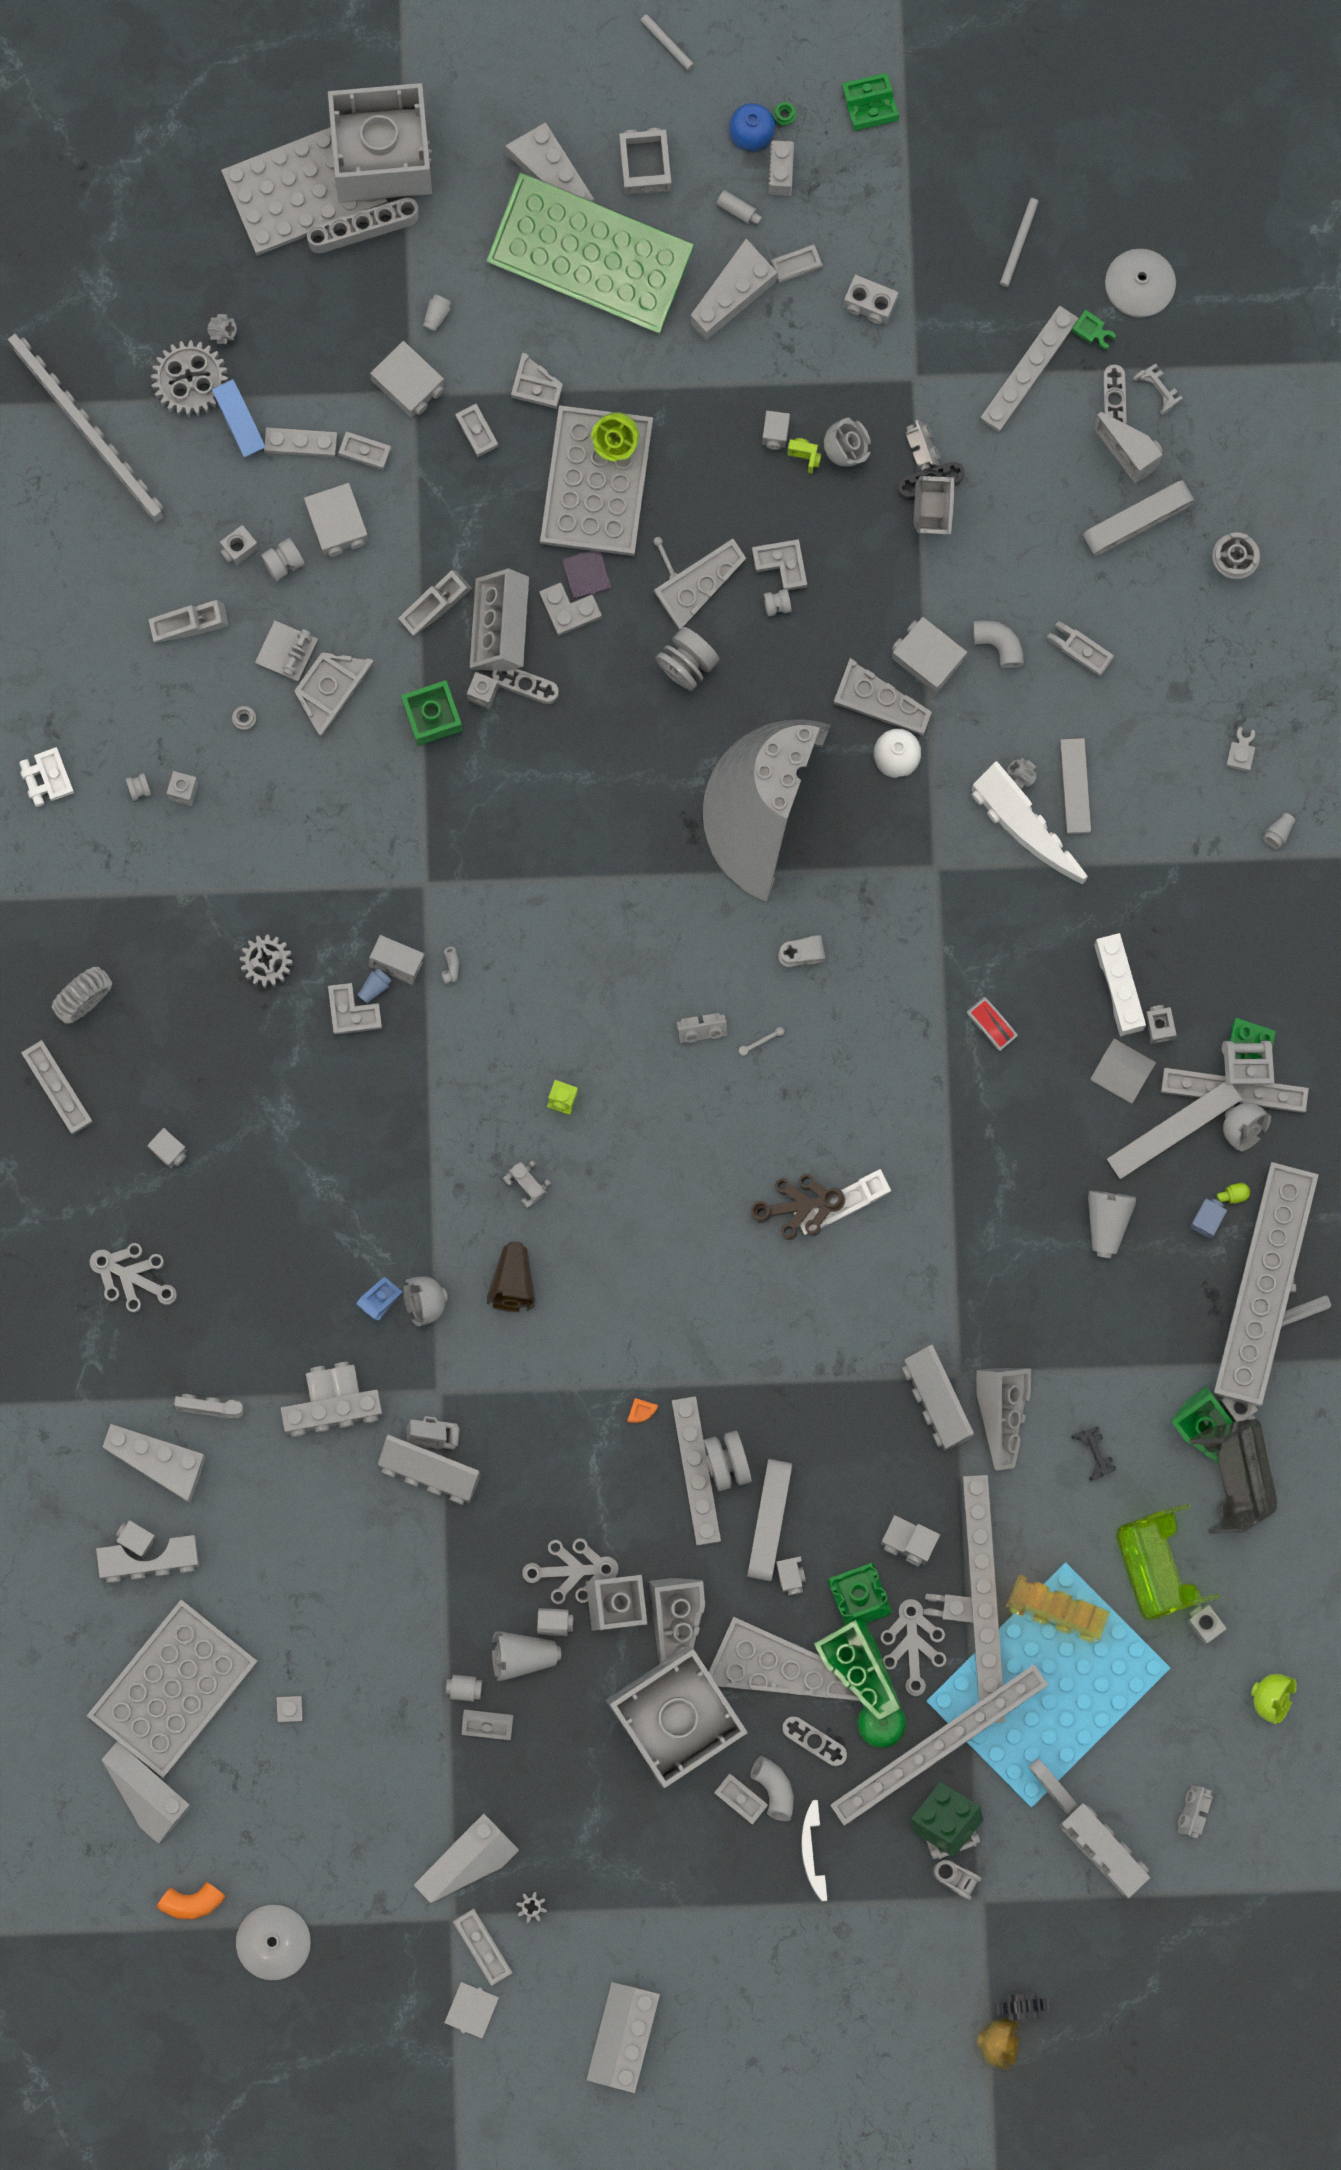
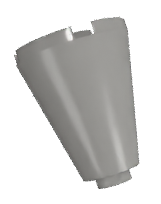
M1089 1191L1088 1202L1092 1250L1097 1251V1256L1111 1258L1112 1254H1117L1136 1205V1197L1112 1194L1110 1192Z
M502 1631L494 1632L492 1643H497L495 1650H492L494 1675L495 1677L498 1676L497 1681H504L556 1666L557 1661L561 1660V1648L556 1646L555 1641Z

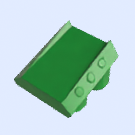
M869 1563L828 1579L845 1626L855 1620L865 1621L867 1624L883 1617L886 1618L892 1612L887 1594L882 1587L874 1563Z

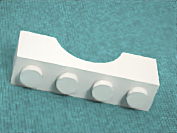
M1120 933L1096 939L1094 946L1100 967L1105 974L1109 986L1119 1035L1124 1036L1143 1031L1146 1023Z

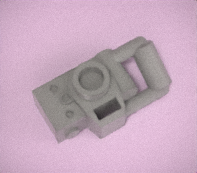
M425 1416L423 1421L410 1419L407 1425V1442L410 1444L419 1445L424 1449L432 1447L435 1449L454 1450L458 1446L460 1428L456 1423L437 1421L435 1417ZM446 1428L450 1429L448 1443H446Z

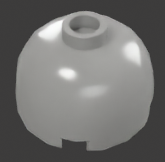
M851 418L835 422L827 430L824 437V449L827 456L835 464L844 467H851L862 463L870 455V451L867 452L868 445L871 444L867 430L859 421L854 422L850 420Z
M1243 1103L1236 1107L1232 1106L1225 1114L1223 1133L1227 1141L1235 1149L1245 1151L1260 1140L1256 1136L1261 1130L1267 1131L1271 1123V1116L1257 1104Z
M422 1276L406 1279L405 1282L408 1283V1286H404L403 1289L404 1301L407 1312L411 1313L413 1311L415 1319H411L416 1326L430 1324L441 1317L445 1309V1302L448 1300L446 1290L441 1288L439 1283L430 1277Z

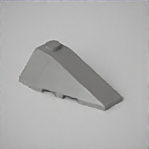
M991 1368L977 1370V1399L995 1470L1015 1468L1021 1442L1018 1435L1020 1424L1025 1423L1026 1419L1023 1410L1025 1401H1029L1031 1395V1369Z
M668 1578L649 1581L659 1664L686 1646L694 1649L696 1636H698L701 1615L705 1608L702 1580Z

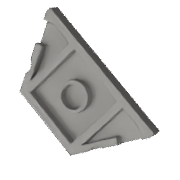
M321 653L294 692L319 736H323L374 664L372 659L366 658L364 660L352 658V656H335L330 653Z

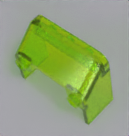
M1190 1503L1158 1511L1122 1525L1117 1530L1116 1539L1140 1613L1146 1620L1151 1621L1221 1598L1219 1593L1201 1597L1196 1585L1192 1583L1182 1585L1167 1538L1174 1536L1177 1532L1178 1524L1175 1514L1190 1509Z

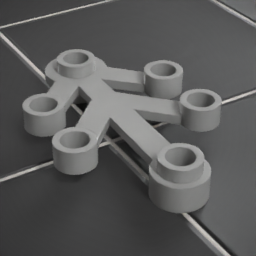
M132 1243L127 1249L112 1254L107 1250L94 1252L90 1258V1266L94 1272L101 1274L106 1289L104 1295L108 1301L115 1302L120 1296L118 1289L114 1287L111 1272L120 1276L127 1298L126 1307L132 1313H136L141 1309V1302L136 1297L132 1283L157 1295L158 1300L163 1305H172L176 1301L177 1292L171 1285L160 1286L138 1275V1273L150 1269H161L164 1265V1259L161 1255L153 1254L148 1260L122 1267L116 1263L130 1257L137 1259L142 1255L143 1251L139 1244ZM133 1247L139 1248V1253L137 1255H132L130 1253V1250ZM101 1257L106 1259V1263L103 1266L97 1263ZM160 1258L161 1263L158 1266L152 1265V1260ZM110 1290L116 1291V1296L114 1298L108 1297V1292ZM165 1290L171 1291V1296L167 1299L162 1297V1293ZM131 1301L138 1302L136 1309L129 1307Z
M577 1538L573 1542V1550L579 1554L583 1553L593 1563L583 1565L563 1547L561 1541L554 1539L549 1542V1552L553 1555H558L569 1566L540 1567L539 1564L530 1562L524 1566L522 1572L523 1578L529 1583H535L541 1577L569 1576L558 1589L553 1590L551 1593L552 1602L561 1604L565 1601L566 1594L583 1575H593L589 1581L615 1578L618 1574V1564L612 1557H600L587 1545L585 1539ZM577 1542H583L585 1548L583 1550L576 1549L575 1545ZM558 1543L560 1550L557 1552L552 1551L551 1545ZM603 1565H609L611 1571L603 1573L601 1568ZM529 1569H535L537 1575L531 1578L527 1572ZM587 1585L577 1589L575 1594L577 1601L581 1603L588 1601V1596L585 1599L578 1597L580 1591L587 1592ZM556 1592L563 1594V1598L560 1601L555 1600L553 1597Z
M909 1599L900 1605L898 1611L899 1618L889 1630L882 1632L880 1640L884 1645L893 1644L896 1634L907 1624V1636L890 1655H886L883 1658V1662L885 1665V1660L892 1658L894 1665L892 1667L885 1665L886 1670H893L897 1665V1661L908 1650L910 1678L906 1682L905 1689L909 1695L916 1697L920 1696L926 1687L924 1680L920 1678L918 1649L931 1659L935 1667H942L946 1663L945 1654L937 1652L917 1634V1624L930 1634V1639L935 1643L941 1642L945 1637L943 1629L935 1627L923 1616V1608L918 1601ZM913 1607L916 1611L915 1615H907V1608ZM936 1630L940 1631L942 1634L941 1639H934L933 1632ZM884 1634H891L893 1637L892 1641L885 1642L883 1639ZM937 1655L942 1656L943 1663L936 1664L934 1657ZM914 1681L920 1683V1689L917 1691L911 1688V1683Z

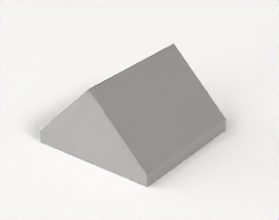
M1113 1039L1090 1081L1132 1104L1156 1062L1120 1041Z

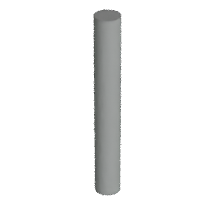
M647 14L641 18L640 21L686 70H690L694 66V63Z

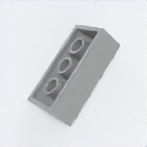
M508 568L476 578L470 669L510 671L523 667L529 576Z
M933 1345L906 1358L903 1362L905 1366L902 1367L903 1374L906 1380H911L915 1387L912 1389V1393L917 1403L922 1402L925 1408L922 1414L927 1425L932 1424L936 1432L932 1435L938 1448L942 1446L944 1451L971 1440L974 1435L973 1430Z
M390 1435L386 1437L378 1462L379 1468H382L381 1473L395 1478L396 1474L405 1478V1483L418 1487L419 1483L428 1487V1492L438 1496L441 1493L450 1495L449 1500L463 1505L464 1501L467 1503L471 1502L481 1477L480 1471Z
M611 1982L587 2081L635 2093L660 1994Z

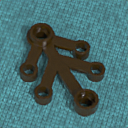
M804 1174L799 1179L801 1188L812 1190L820 1196L810 1199L791 1186L787 1179L781 1178L775 1183L776 1190L782 1195L787 1194L795 1202L769 1206L764 1201H758L751 1207V1214L757 1222H766L771 1216L797 1212L790 1222L781 1229V1233L786 1240H793L797 1235L796 1229L810 1211L820 1208L813 1220H809L805 1224L807 1233L810 1236H816L820 1233V1225L829 1213L837 1212L844 1207L846 1201L844 1193L837 1188L827 1190L815 1182L811 1175ZM806 1179L811 1180L809 1185H803V1181ZM782 1183L787 1184L784 1190L779 1189ZM832 1198H838L835 1204H830ZM761 1210L766 1211L763 1217L758 1216ZM811 1225H817L816 1230L809 1231ZM787 1229H793L791 1235H785Z

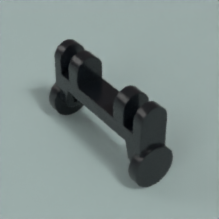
M1098 1426L1071 1436L1072 1440L1077 1438L1089 1445L1094 1455L1096 1465L1093 1476L1089 1477L1090 1481L1116 1470L1115 1466L1107 1469L1106 1464L1113 1462L1111 1457L1103 1460L1096 1442L1103 1439L1102 1434L1095 1437L1092 1435V1433L1099 1430Z

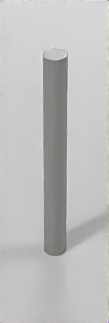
M1030 198L1000 281L1001 286L1009 287L1039 203L1037 199Z

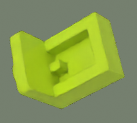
M790 439L788 456L810 460L808 473L813 474L814 467H819L821 453H817L818 445L811 444L806 439Z

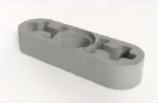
M1110 365L1105 369L1103 375L1104 413L1113 417V411H1118L1117 420L1126 424L1125 372L1119 365ZM1111 372H1116V376L1120 377L1117 378L1116 387L1112 388V378L1108 376H1111ZM1118 394L1121 397V403L1118 405L1110 404L1108 401L1109 395Z
M513 669L507 671V676L513 679L514 674L518 676L515 679V686H511L512 680L505 678L503 681H500L497 674H502V670H493V679L498 680V687L543 704H553L558 699V687L552 681L520 669ZM527 678L532 681L533 685L529 690L520 689L519 682L522 679ZM536 683H540L539 688L542 690H547L548 687L552 688L554 695H549L548 698H545L544 693L537 690V695L533 694L536 690Z
M789 1717L783 1723L782 1730L788 1739L827 1764L840 1766L845 1762L847 1758L846 1749L802 1719ZM798 1722V1729L803 1732L805 1727L810 1729L805 1735L803 1742L798 1740L801 1737L800 1734L794 1732L791 1735L788 1733V1723ZM816 1734L821 1737L822 1744L819 1748L813 1749L809 1747L807 1739L810 1735ZM826 1741L831 1743L828 1746L829 1749L835 1751L838 1748L841 1750V1760L831 1761V1754L826 1751L824 1756L819 1754L825 1747Z
M1038 1758L1028 1766L1032 1774L1068 1815L1079 1807L1050 1770Z

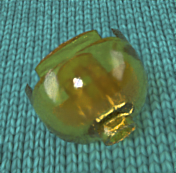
M993 2020L985 2027L983 2033H979L977 2046L981 2048L984 2060L991 2066L1011 2070L1012 2068L1009 2064H1015L1020 2044V2037L1015 2036V2029L1020 2030L1017 2020Z

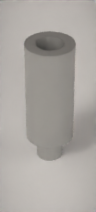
M726 190L721 193L716 202V205L747 224L753 222L758 225L762 220V216L756 213V208Z

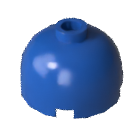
M748 103L740 106L734 111L729 121V135L732 142L739 149L751 150V152L765 149L771 144L775 135V121L772 113L758 103Z

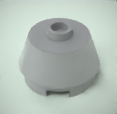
M1237 532L1230 533L1220 538L1215 544L1213 562L1217 570L1224 576L1232 579H1241L1251 575L1257 569L1260 562V551L1255 541L1248 535Z

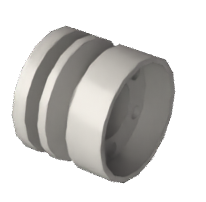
M682 627L672 638V642L677 649L666 645L663 648L665 653L659 652L656 656V661L674 682L693 691L697 687L695 681L701 682L703 680L699 669L710 672L719 662L720 658L713 648L698 634L686 627Z

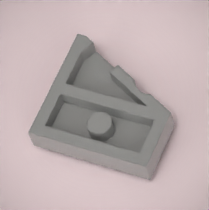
M522 352L511 398L557 409L563 384L555 377L550 376L541 365L538 366L529 358V355Z

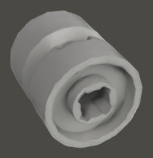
M290 538L277 544L276 550L271 548L260 555L275 581L288 575L289 569L294 571L305 564Z

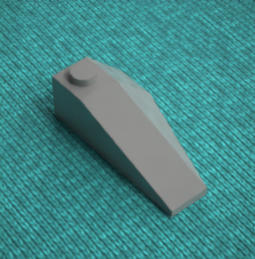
M117 1741L101 1760L139 1827L160 1844L192 1806Z
M483 1814L414 1886L430 1903H433L501 1869L519 1849Z

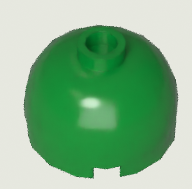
M866 1706L860 1711L857 1720L858 1733L864 1742L868 1743L871 1747L880 1749L892 1747L899 1742L905 1733L907 1724L902 1709L882 1720H878Z

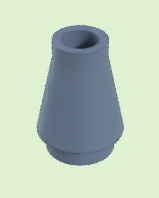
M377 968L375 971L372 970L357 995L368 1004L372 999L390 987L389 984L392 979L380 968Z

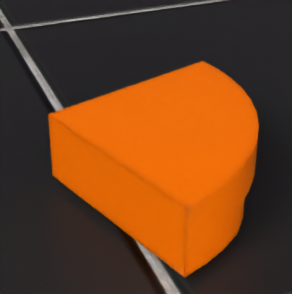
M635 1398L627 1422L641 1423L648 1420L654 1415L658 1405Z

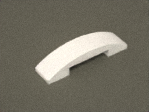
M881 1169L841 1190L846 1199L844 1207L837 1212H830L820 1227H825L891 1192ZM832 1198L830 1204H835L838 1198ZM820 1208L812 1209L800 1224L804 1235L808 1234L805 1230L806 1222L813 1220ZM811 1225L809 1231L816 1230L817 1225Z
M814 1800L808 1808L803 1824L802 1858L811 1887L821 1902L827 1901L825 1875L815 1876L810 1827L820 1826L818 1800Z

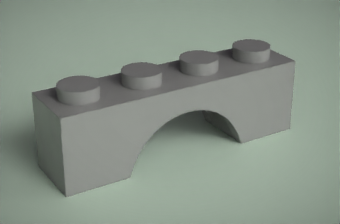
M195 1535L170 1538L163 1554L151 1561H137L129 1557L121 1545L96 1548L100 1579L106 1580V1583L121 1582V1577L131 1576V1580L146 1578L145 1574L155 1573L156 1577L170 1575L171 1570L179 1569L180 1573H189L195 1571L194 1567H200L197 1538Z

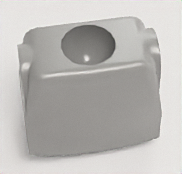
M920 476L915 486L914 527L918 533L951 534L954 478Z

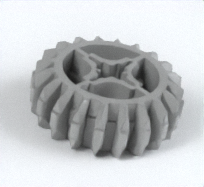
M92 967L74 978L53 1001L52 1009L55 1015L65 1024L73 1023L80 1017H83L102 1001L103 997L110 991L112 982L109 976L100 967Z

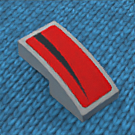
M983 997L966 1011L977 1028L984 1032L999 1051L1018 1036L986 997Z

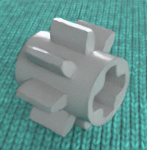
M218 314L217 318H211L208 324V334L211 336V340H217V344H227V340H234L233 337L237 332V327L233 318H227V314Z
M1021 758V760L1017 759L1009 765L1007 774L1011 776V779L1020 789L1031 786L1036 780V773L1033 771L1036 766L1030 760L1026 761L1024 758Z
M536 1892L533 1893L532 1898H528L526 1894H523L525 1901L523 1903H516L523 1910L519 1912L518 1916L525 1914L527 1916V1923L530 1922L531 1917H535L536 1920L540 1921L539 1913L547 1912L546 1909L541 1908V1904L545 1902V1899L538 1901L536 1899ZM532 1900L535 1901V1905L539 1909L538 1911H533L532 1915H529L525 1904H530Z

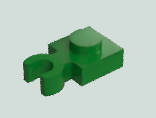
M1087 310L1084 311L1071 330L1090 344L1094 339L1097 340L1099 347L1107 350L1109 345L1104 342L1103 338L1109 337L1111 340H1114L1116 337L1114 332L1101 329L1105 323Z

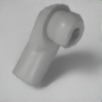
M448 947L444 950L449 970L442 972L445 984L457 981L460 965L455 947Z

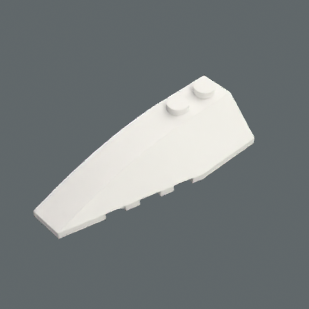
M996 761L973 784L972 796L979 805L984 804L989 810L987 814L994 823L999 822L1012 837L1037 858L1080 884L1086 882L1088 877L1069 851L1063 852L1061 850L1063 845L1055 833H1048L1044 818L1032 812L1031 801Z

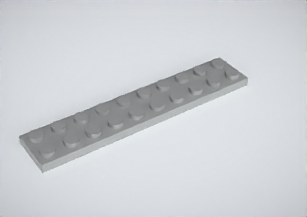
M1273 1162L1270 1164L1214 1395L1259 1407L1262 1406L1319 1174Z

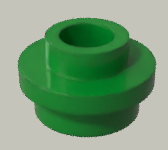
M782 102L774 108L773 117L778 124L787 126L796 119L797 112L792 104ZM782 112H787L789 116L787 118H783L780 114Z

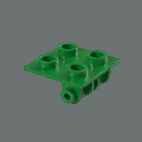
M1234 1018V1023L1231 1025V1037L1228 1041H1233V1043L1270 1041L1273 1048L1275 1030ZM1235 1053V1059H1262V1055L1260 1053Z

